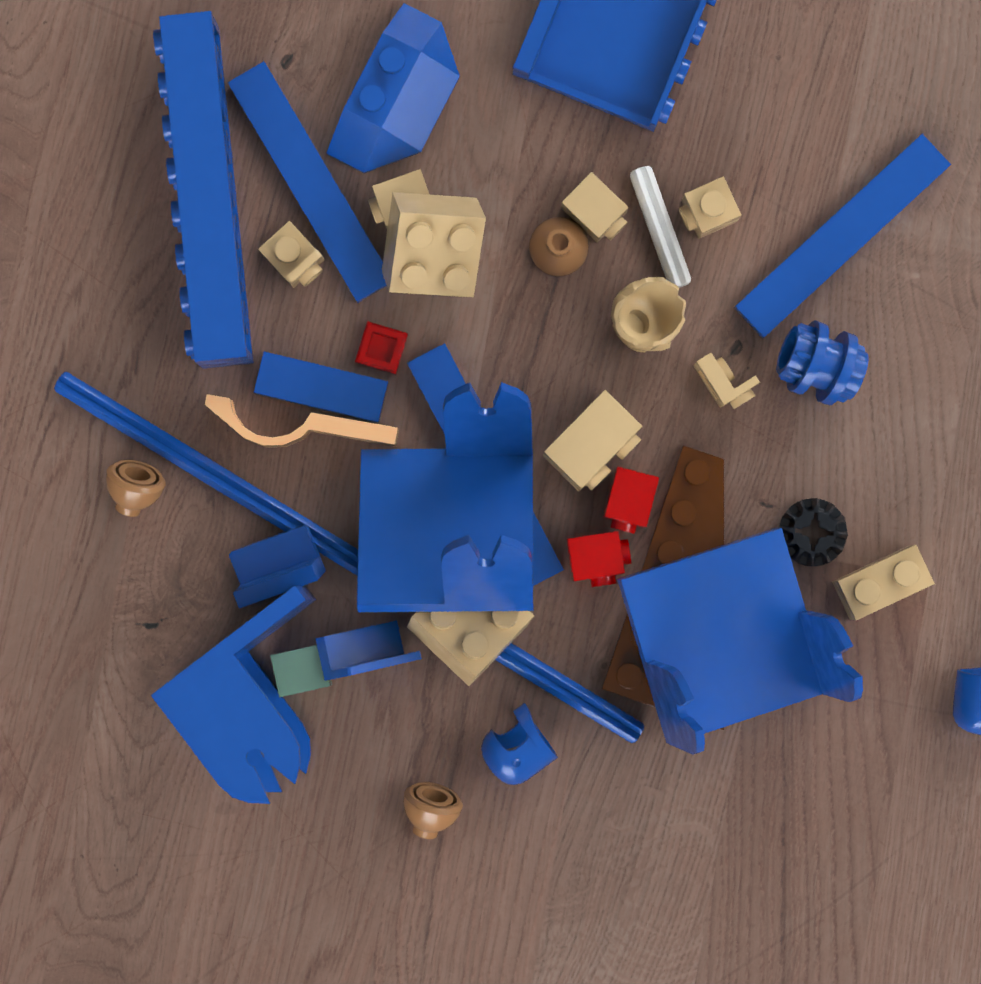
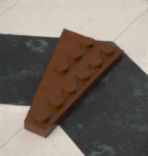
M682 446L641 571L724 545V459ZM626 614L602 689L655 707L628 614Z

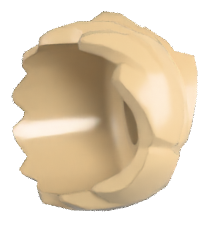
M648 277L634 281L618 292L612 304V326L615 334L627 347L636 352L644 353L646 351H663L670 348L671 341L678 335L685 322L686 301L678 295V286L667 281L664 277Z

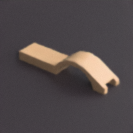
M206 394L205 405L243 438L266 448L288 447L304 440L311 432L394 447L397 444L399 433L397 427L312 412L304 424L290 434L274 438L256 435L245 428L236 415L233 400Z

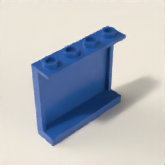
M540 0L514 63L513 75L654 132L658 121L664 124L667 123L676 100L668 96L674 82L681 85L684 82L692 62L684 58L690 43L697 46L700 43L708 23L700 19L706 4L714 7L717 0Z

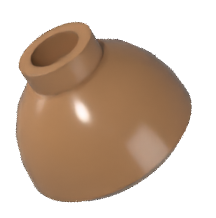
M553 217L543 221L536 227L530 238L529 250L533 262L541 271L552 276H566L577 271L583 265L588 255L589 244L586 233L578 223L565 217Z
M118 461L108 467L106 474L107 489L111 498L116 502L115 509L120 514L129 517L138 516L141 509L148 508L155 503L162 495L166 486V481L162 474L153 466L141 461Z
M430 782L416 783L406 788L404 792V810L407 818L414 825L413 833L424 839H435L439 831L447 829L457 820L463 808V802L453 790L440 784Z

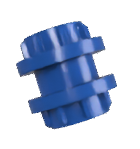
M814 320L809 325L800 323L789 331L778 355L776 371L779 374L780 380L787 382V389L789 391L802 395L810 386L815 387L817 401L830 406L836 401L844 403L856 395L866 375L869 356L865 352V347L859 345L856 335L843 331L834 340L830 339L828 325Z

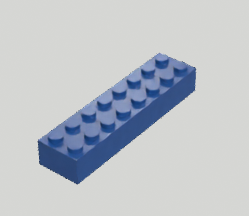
M211 11L159 16L160 29L153 30L156 56H160L161 64H164L165 72L158 73V87L160 98H164L165 105L169 108V115H162L164 139L169 142V147L173 148L174 157L166 159L169 184H173V188L177 190L178 196L177 201H171V215L173 226L177 227L178 232H181L182 243L175 244L177 268L182 270L183 275H186L187 284L186 287H180L182 313H186L187 317H190L191 329L184 330L186 355L191 356V359H194V362L203 369L254 364L219 26Z

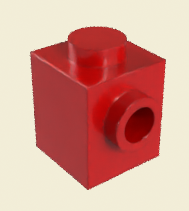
M617 466L603 518L612 520L610 528L635 534L637 527L647 528L659 477Z
M619 531L566 539L573 582L590 579L591 587L617 584L616 575L625 574L624 565L631 564L628 539L620 540Z

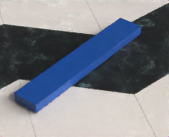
M263 61L227 82L356 302L359 303L386 287L387 285L382 274L383 261L266 63Z
M921 134L743 298L734 309L763 339L951 165L949 161Z
M444 343L409 361L407 364L445 435L443 420L445 396L454 389L465 385L466 382ZM533 512V586L564 569Z

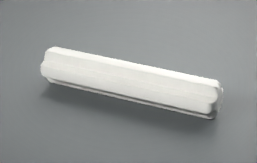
M650 166L637 168L631 172L630 179L666 280L674 283L678 288L686 286L691 282V276L654 172Z

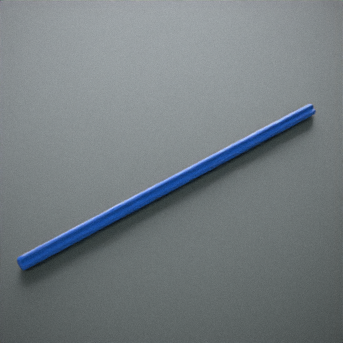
M64 372L58 378L54 387L55 392L284 532L307 525L318 552L358 576L357 548L72 374ZM512 643L495 659L630 743H635L644 730L645 726L639 720Z

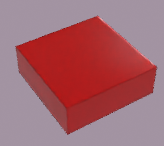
M367 321L355 363L396 375L408 333Z

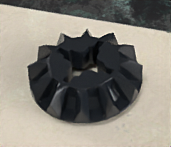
M818 498L804 499L793 504L784 513L779 528L783 530L790 558L805 566H821L830 563L843 551L848 537L845 517L834 504ZM814 514H816L818 527L831 532V536L825 535V537L818 538L816 545H814V551H811L809 537L802 535V533H795V529L809 527Z

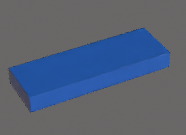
M264 351L253 393L379 424L389 382Z

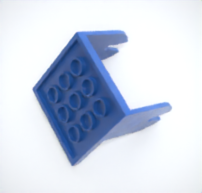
M501 382L493 400V407L482 408L481 401L471 383H467L451 391L444 399L443 420L446 448L361 449L357 576L358 612L534 611L531 402L528 395Z
M777 527L617 579L666 743L694 755L704 751L705 733L822 694L846 702H852L862 697V675L849 664L846 665L841 654L852 648L853 644L844 627L834 616L806 610L782 528Z
M293 586L151 695L217 784L232 798L247 803L270 804L266 792H283L272 766L294 784H296L299 769L307 774L311 757V744L308 732L303 722L284 697H279L277 688L249 653L251 649L316 601V598L306 586Z

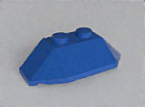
M403 3L383 31L345 104L326 152L327 155L365 174L376 170V168L422 152L460 78L442 22Z

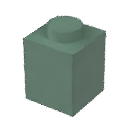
M317 645L270 655L279 697L332 685L331 680H324Z

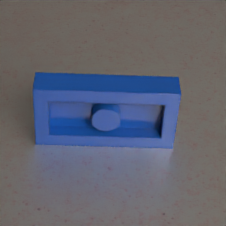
M302 525L235 549L229 554L240 586L233 592L239 608L287 592L295 585L304 586L318 581L326 572L307 525Z
M397 620L315 638L325 681L422 659L420 651L404 654Z

